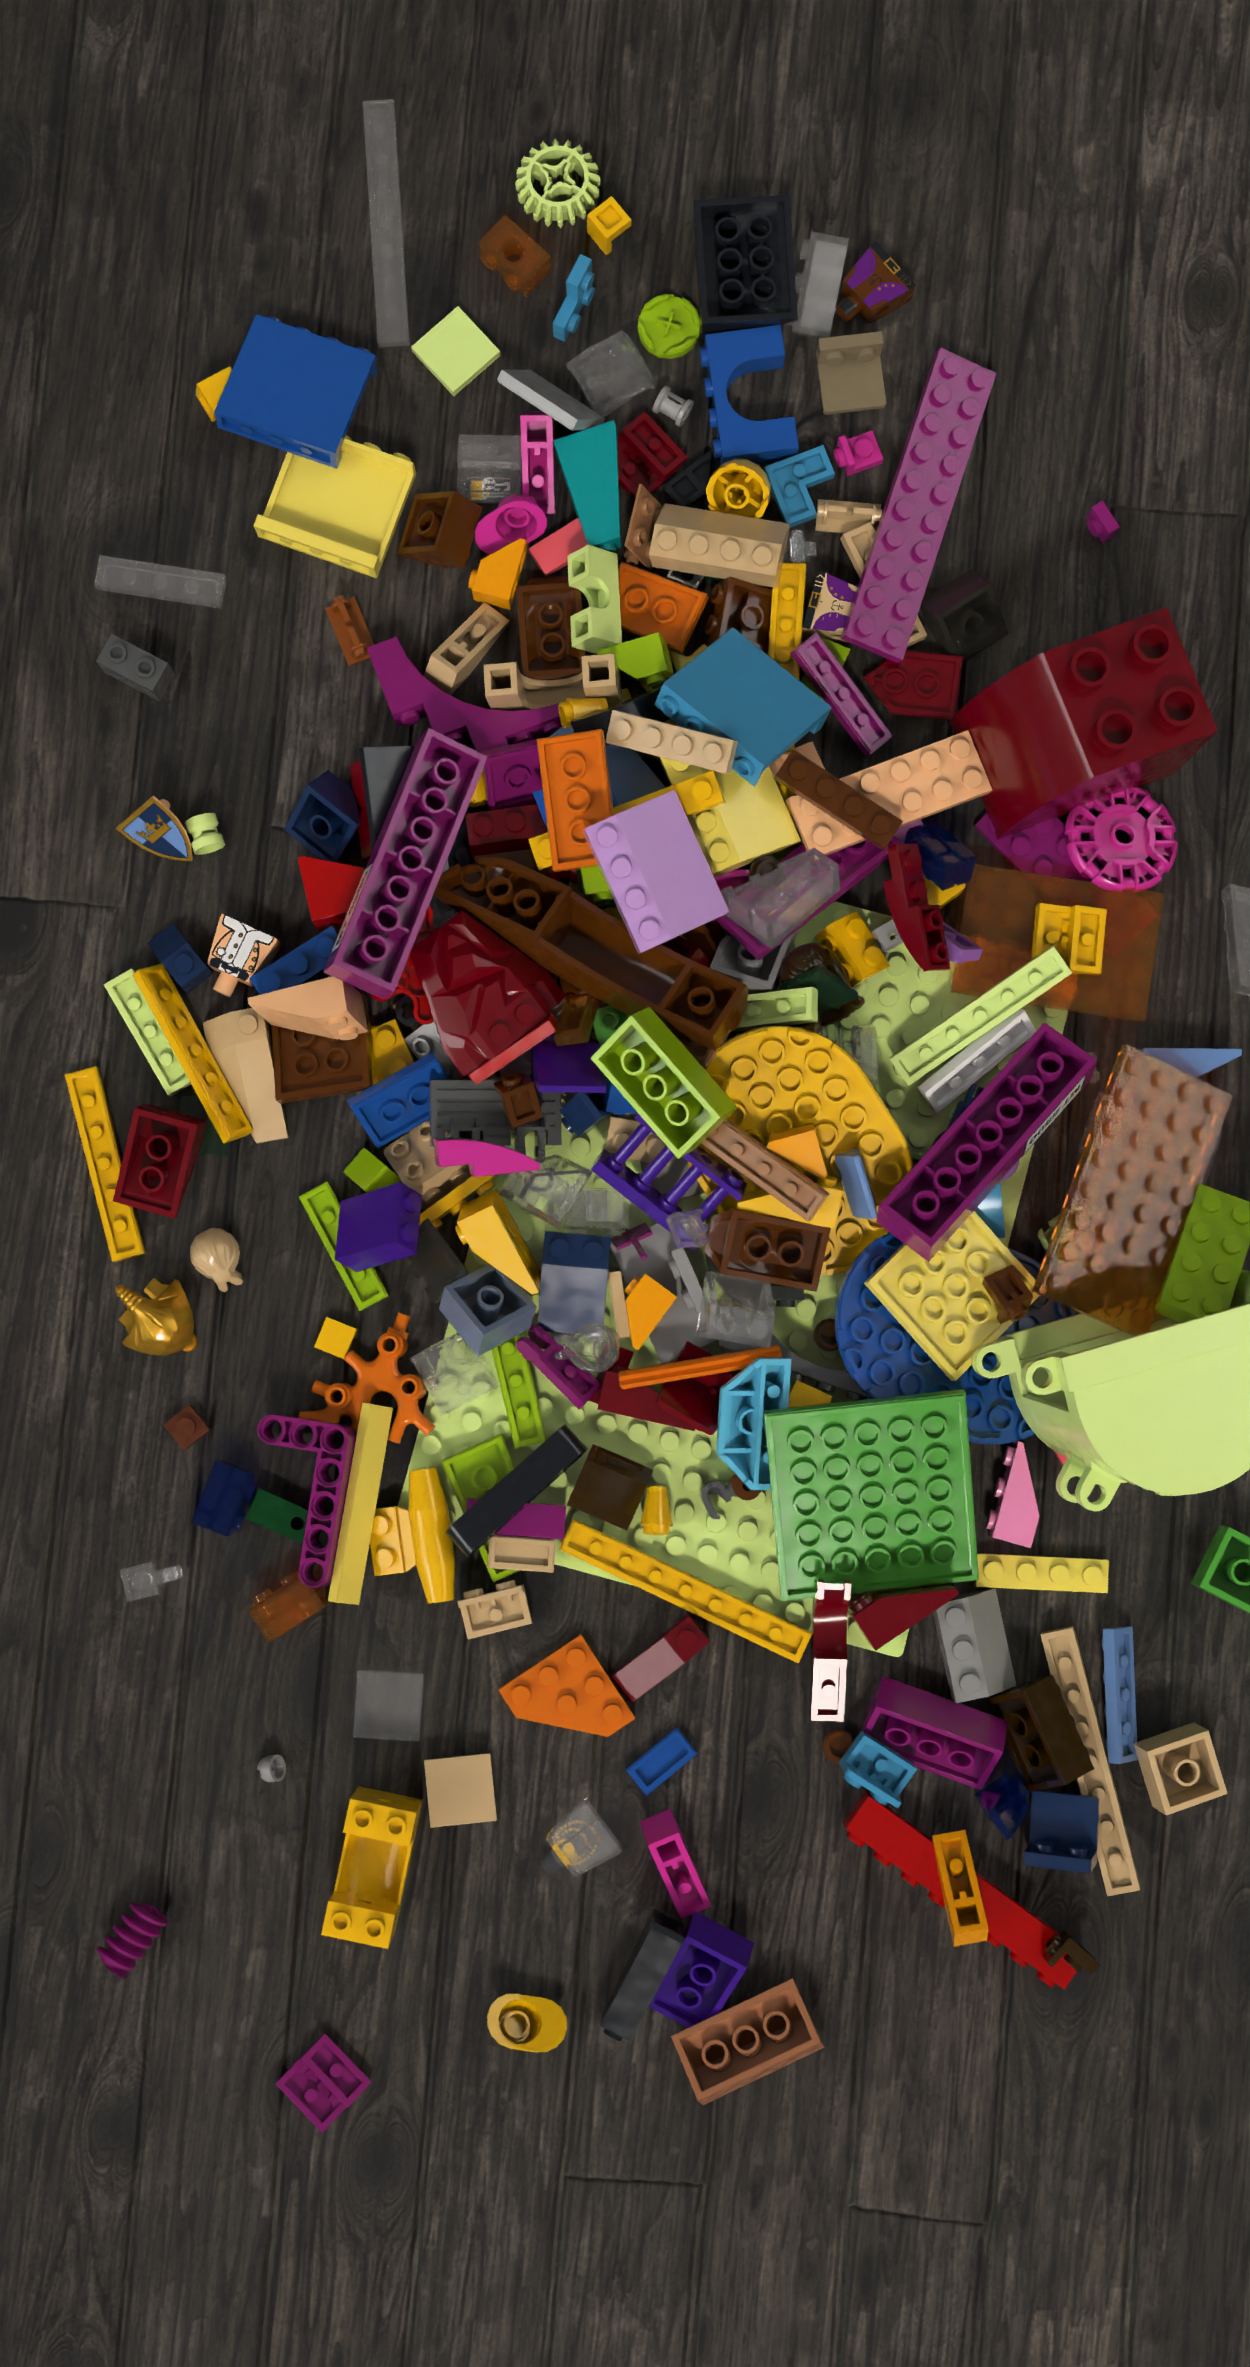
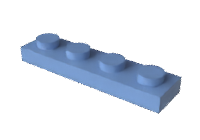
M1133 1626L1103 1628V1682L1105 1684L1106 1699L1104 1713L1107 1724L1106 1750L1108 1752V1763L1122 1764L1138 1760L1133 1744L1137 1742Z

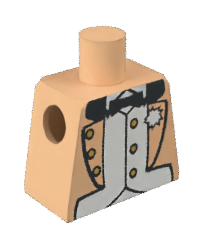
M221 914L207 962L211 969L220 972L213 990L231 997L238 981L253 987L254 985L249 978L270 964L282 944L278 939Z

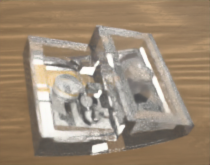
M459 434L457 457L458 493L474 503L499 504L501 500L509 495L521 494V436Z

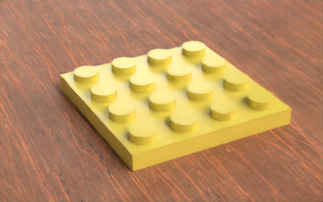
M975 1211L972 1212L929 1262L906 1244H903L864 1282L951 1381H956L972 1365V1356L978 1347L996 1341L1013 1323L1011 1320L1000 1324L997 1320L999 1309L982 1285L984 1277L1013 1265L1033 1295L1031 1304L1045 1291Z

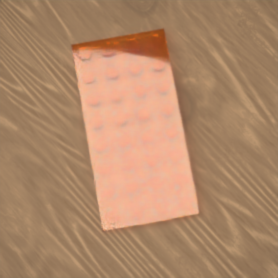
M1121 1045L1032 1292L1132 1336L1149 1332L1157 1311L1154 1309L1155 1304L1161 1293L1165 1276L1172 1262L1173 1254L1183 1231L1198 1184L1203 1182L1233 1095L1130 1045Z

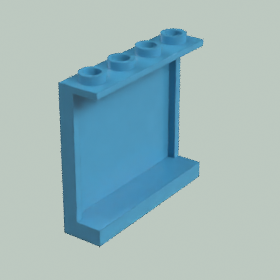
M731 628L665 681L654 704L681 727L737 740L738 744L732 769L753 786L757 785L763 771L809 731L813 734L818 732L832 708L734 628Z

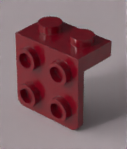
M687 1341L674 1362L714 1355ZM740 1370L665 1382L661 1387L656 1404L666 1413L678 1417L692 1425L696 1430L713 1435L718 1428L720 1387L737 1375Z

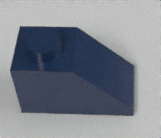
M173 923L147 943L177 983L188 994L213 974Z
M577 1093L559 1110L564 1116L561 1120L566 1129L571 1134L576 1133L578 1137L586 1135L614 1114L612 1112H605L600 1093Z

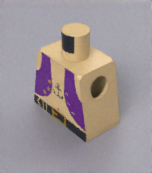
M818 570L802 627V638L808 639L817 632L820 637L822 636L831 641L847 642L842 640L841 636L858 587Z

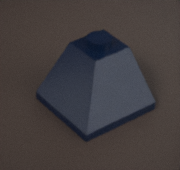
M327 770L307 784L284 830L321 860L339 863L361 823L353 789Z

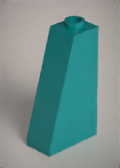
M612 420L553 440L586 544L615 553L616 549L621 548L617 430L615 421Z

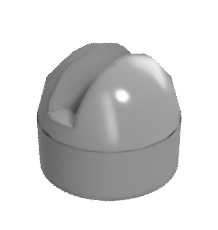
M278 1754L263 1757L257 1765V1770H260L259 1777L266 1782L283 1780L286 1773V1764L283 1757Z

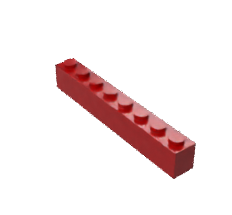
M865 1791L843 1822L845 1829L848 1830L846 1836L860 1847H863L866 1843L875 1850L873 1856L887 1867H890L893 1863L902 1870L900 1876L914 1887H917L919 1883L929 1890L927 1896L941 1907H944L933 1840L892 1809L877 1802L870 1793ZM975 1871L989 1928L987 1941L997 1948L1000 1944H1003L1011 1950L1009 1956L1025 1968L1029 1963L1038 1970L1036 1976L1051 1988L1056 1983L1065 1990L1077 1972L1064 1959L1067 1953L1065 1952L1053 1967L1042 1956L1045 1952L1044 1946L1054 1934L1060 1935V1933Z

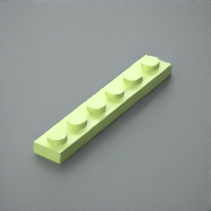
M1052 945L899 1050L889 1059L909 1086L1068 977L1072 972Z

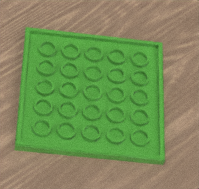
M964 1389L763 1410L781 1601L815 1598L817 1579H824L825 1583H844V1580H851V1594L979 1580L967 1405Z

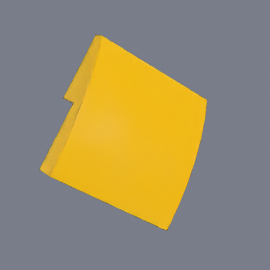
M1045 903L1037 904L1031 959L1053 945L1072 973L1101 974L1107 909L1080 905L1068 907Z

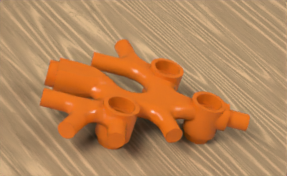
M398 1312L394 1326H389L387 1332L380 1336L377 1343L379 1355L373 1361L366 1362L354 1350L346 1355L344 1360L357 1373V1382L353 1386L347 1383L329 1385L316 1380L311 1392L325 1397L327 1407L316 1411H300L299 1418L338 1424L341 1417L349 1416L352 1420L351 1427L357 1433L362 1403L370 1404L373 1395L377 1392L385 1391L394 1396L398 1405L397 1414L388 1440L400 1444L408 1424H414L428 1436L436 1426L421 1413L418 1406V1400L424 1397L427 1392V1382L424 1377L418 1374L402 1375L397 1366L398 1358L402 1357L408 1350L407 1337L409 1333L405 1331L411 1316ZM391 1339L395 1342L393 1351H390L387 1347V1343ZM410 1381L415 1385L413 1393L407 1391V1384ZM338 1390L343 1395L340 1402L335 1399V1394Z

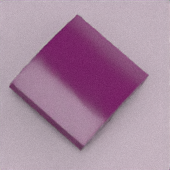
M325 2033L275 2082L276 2086L321 2133L371 2083L364 2073Z

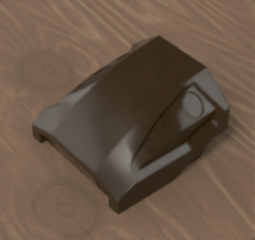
M593 1444L567 1506L627 1531L648 1485L653 1469Z

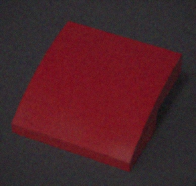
M643 412L621 431L620 437L617 438L619 486L635 502L639 484H642L652 495L688 458L646 412Z

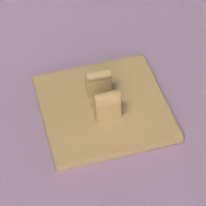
M491 1753L424 1760L431 1828L497 1821Z

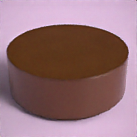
M844 1729L829 1731L822 1742L825 1756L830 1761L839 1764L841 1758L854 1742V1738Z

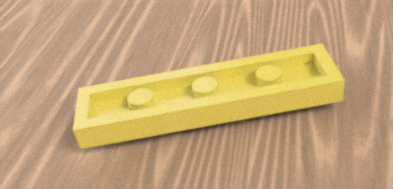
M977 1553L979 1580L974 1581L975 1587L1108 1593L1109 1560Z

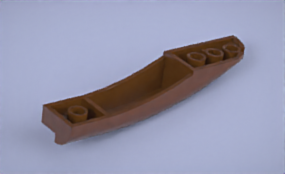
M497 857L478 858V862L461 866L459 863L444 871L440 876L433 895L458 913L464 911L541 967L630 1016L650 1007L678 1039L688 1044L691 1040H694L716 1051L730 1029L735 1031L743 1016L748 998L746 984L697 963L661 944L638 954L625 924L575 893L570 886L517 862Z

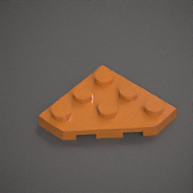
M582 1634L498 1689L515 1717L528 1721L609 1737L635 1719V1715Z

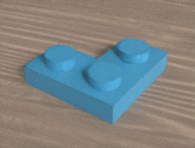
M582 254L579 255L566 281L567 296L553 321V337L564 342L570 332L575 333L581 320L579 313L583 305L588 306L595 293V288L592 284L595 274L592 273V259Z
M824 445L764 467V472L767 474L771 484V492L784 523L790 524L791 528L815 519L817 512L807 488L833 479L835 476Z

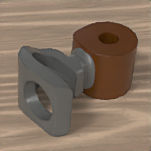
M735 1474L730 1477L726 1487L719 1481L706 1482L700 1490V1498L709 1516L712 1519H720L708 1495L717 1493L727 1503L731 1501L733 1496L742 1500L755 1499L761 1490L749 1489Z

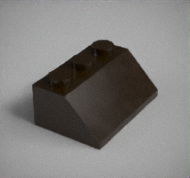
M1053 1675L1033 1679L986 1699L992 1714L995 1717L1008 1721L1005 1743L1027 1792L1067 1785L1094 1770L1089 1752L1081 1740L1075 1720L1069 1713L1062 1697V1691Z

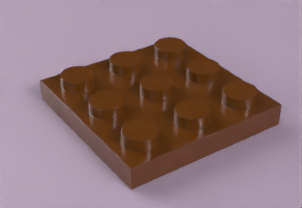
M364 993L360 994L363 998L368 1032L358 1034V1037L355 1039H332L272 1025L275 1098L278 1103L283 1104L359 1092L373 1086L368 1000Z

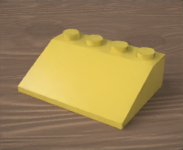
M659 757L670 786L712 771ZM770 767L763 771L755 786L733 769H731V774L715 771L726 803L687 817L714 878L752 863L759 857L768 856L801 842Z

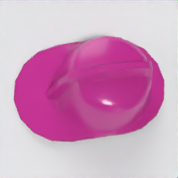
M512 494L501 500L497 509L487 514L478 522L475 529V541L478 547L486 554H492L520 538L525 539L528 544L544 533L547 527V517L544 511L536 504L533 496L527 497L522 494Z

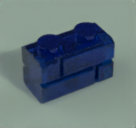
M937 820L925 823L923 826L918 825L909 828L906 832L904 844H918L922 858L923 874L926 879L931 880L942 891L954 887L955 884L958 886L970 881L976 862L975 855Z
M216 1460L191 1522L224 1536H231L234 1531L239 1532L246 1517V1513L241 1512L246 1499L249 1501L253 1499L258 1487V1482L254 1481L256 1473L223 1460Z

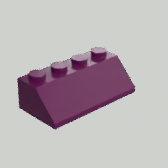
M882 1676L872 1696L861 1730L914 1763L918 1768L982 1790L1003 1754L1008 1721Z

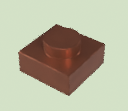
M192 1404L187 1405L164 1424L165 1428L183 1450H187L212 1430Z

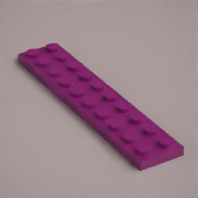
M941 347L935 353L841 636L842 640L896 663H900L904 658L997 374Z

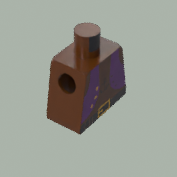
M875 241L844 277L841 293L845 299L836 306V311L845 322H848L859 313L867 323H873L909 302L913 297L916 284Z

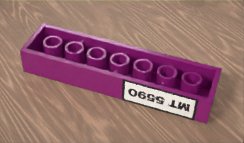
M430 728L418 738L323 971L324 973L383 1000L395 992L487 761V756Z
M1044 1022L879 1205L876 1222L929 1262L1092 1078L1097 1060Z

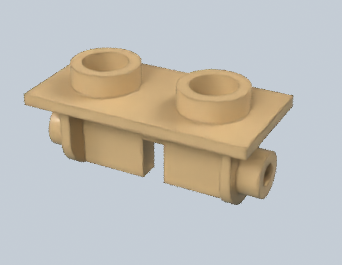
M818 499L815 531L847 533L871 522L876 531L882 515L881 504Z

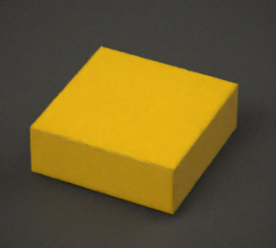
M326 1317L314 1347L344 1359L349 1352L358 1329Z

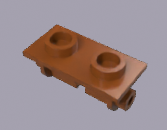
M344 595L334 597L332 599L333 605L326 607L325 610L348 666L369 659L367 647L373 646L374 643L355 597L353 596L345 599Z

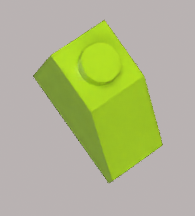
M659 632L597 650L598 655L614 653L620 671L644 685L647 684L649 687L666 681V678L674 675L666 638Z

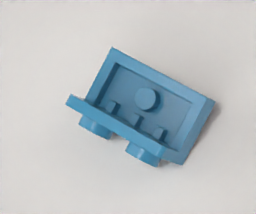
M862 1730L839 1761L845 1774L843 1777L848 1783L858 1789L861 1786L871 1791L870 1795L877 1802L884 1806L890 1803L896 1808H899L902 1803L899 1794L917 1771L914 1763Z

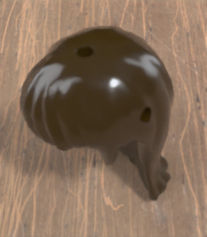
M806 943L791 950L783 958L780 967V979L787 990L804 987H814L818 990L820 1028L848 1018L851 1013H854L864 1005V997L857 995L852 989L840 959L830 948L818 943Z

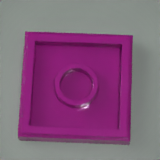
M537 739L480 751L481 754L488 757L483 768L488 811L536 803L533 792L543 788Z

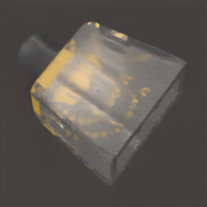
M583 1795L547 1834L546 1840L553 1849L539 1859V1862L549 1876H552L565 1865L570 1873L576 1877L622 1852V1845L586 1796Z

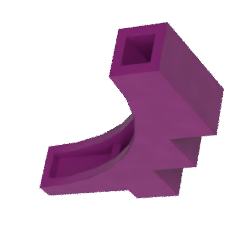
M397 637L367 647L396 727L414 725L421 718L427 716L433 730L461 744L464 740L470 738L474 750L479 753L483 750L534 740L545 735L550 737L562 727L559 717V703L539 709L520 711L494 710L462 702L441 691L422 676L406 656Z

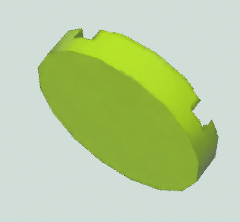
M664 294L651 299L641 310L638 319V335L642 345L649 353L659 358L674 359L684 356L692 350L699 339L700 318L697 309L689 300L683 297L682 299L674 297L673 294Z

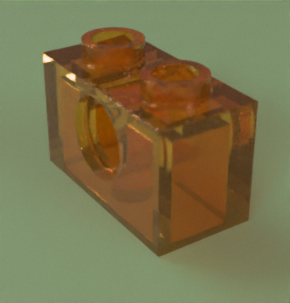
M506 215L479 241L480 259L484 265L492 271L496 269L504 276L503 280L509 288L515 292L519 290L526 297L552 271L551 256ZM510 255H518L521 257L519 260L515 262H511L506 259Z

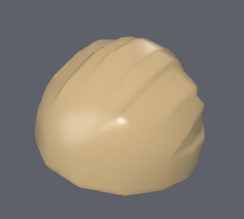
M209 1228L198 1234L190 1246V1258L195 1269L205 1277L213 1279L221 1292L228 1290L227 1282L234 1285H242L241 1273L235 1270L239 1261L240 1250L234 1236L221 1228Z

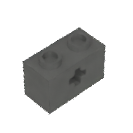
M112 633L96 660L104 673L158 701L161 700L175 675L167 662Z

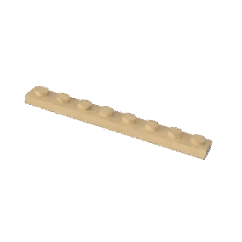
M1074 1626L1042 1632L1040 1635L1050 1674L1053 1675L1062 1691V1697L1069 1713L1075 1720L1077 1731L1089 1752L1090 1760L1094 1767V1770L1077 1779L1081 1795L1097 1796L1099 1798L1097 1858L1107 1896L1139 1891L1141 1885L1110 1764L1108 1763V1756Z

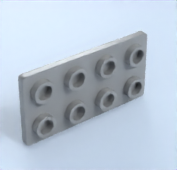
M657 1223L649 1227L653 1235L639 1241L648 1256L646 1260L641 1259L633 1244L618 1251L613 1243L610 1246L627 1286L635 1276L641 1279L644 1274H647L677 1296L674 1303L649 1335L660 1362L664 1364L675 1359L687 1341L701 1348L719 1340L721 1336L684 1247L681 1246L677 1237Z

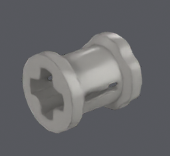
M665 385L657 396L652 411L665 414L675 420V425L680 427L688 418L694 401L682 399L672 393L671 388Z

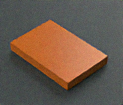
M621 562L618 568L621 631L637 638L659 632L666 638L668 650L682 655L709 599L707 593Z

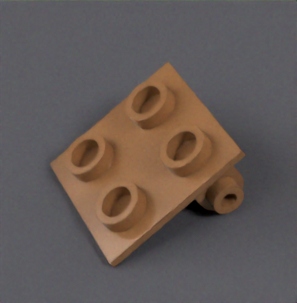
M639 484L624 545L626 547L624 557H626L625 563L637 566L638 561H640L649 571H652L653 567L649 558V550L654 526L663 507L642 484Z

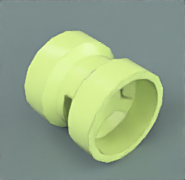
M215 813L196 815L185 821L187 832L193 837L191 845L196 855L212 853L225 846L222 834L217 831L219 823Z

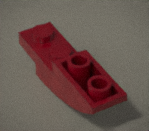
M894 844L888 846L887 851L892 879L883 882L887 903L901 939L924 972L951 969L940 906L929 905L922 858L918 844Z

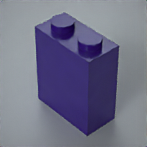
M398 1182L342 1200L340 1203L335 1260L358 1272L417 1254L422 1195L402 1182Z

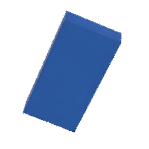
M676 1726L627 1766L626 1771L647 1796L697 1755L698 1752Z

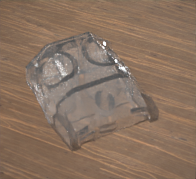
M622 330L590 346L565 364L577 380L591 409L602 417L607 416L622 404L647 389L655 387L652 374L638 348L626 332Z
M459 1333L430 1346L410 1358L441 1417L500 1387L484 1354L477 1357Z

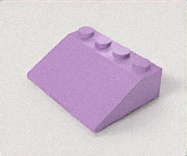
M675 790L584 829V836L638 954L729 913V909Z

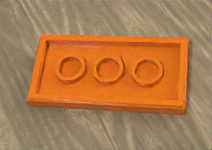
M598 729L537 739L553 871L560 872L598 866L583 831L585 828L614 815L604 731Z

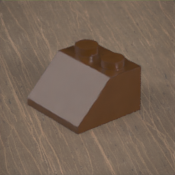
M456 491L415 494L397 554L444 569L465 567L470 555V547L482 507Z

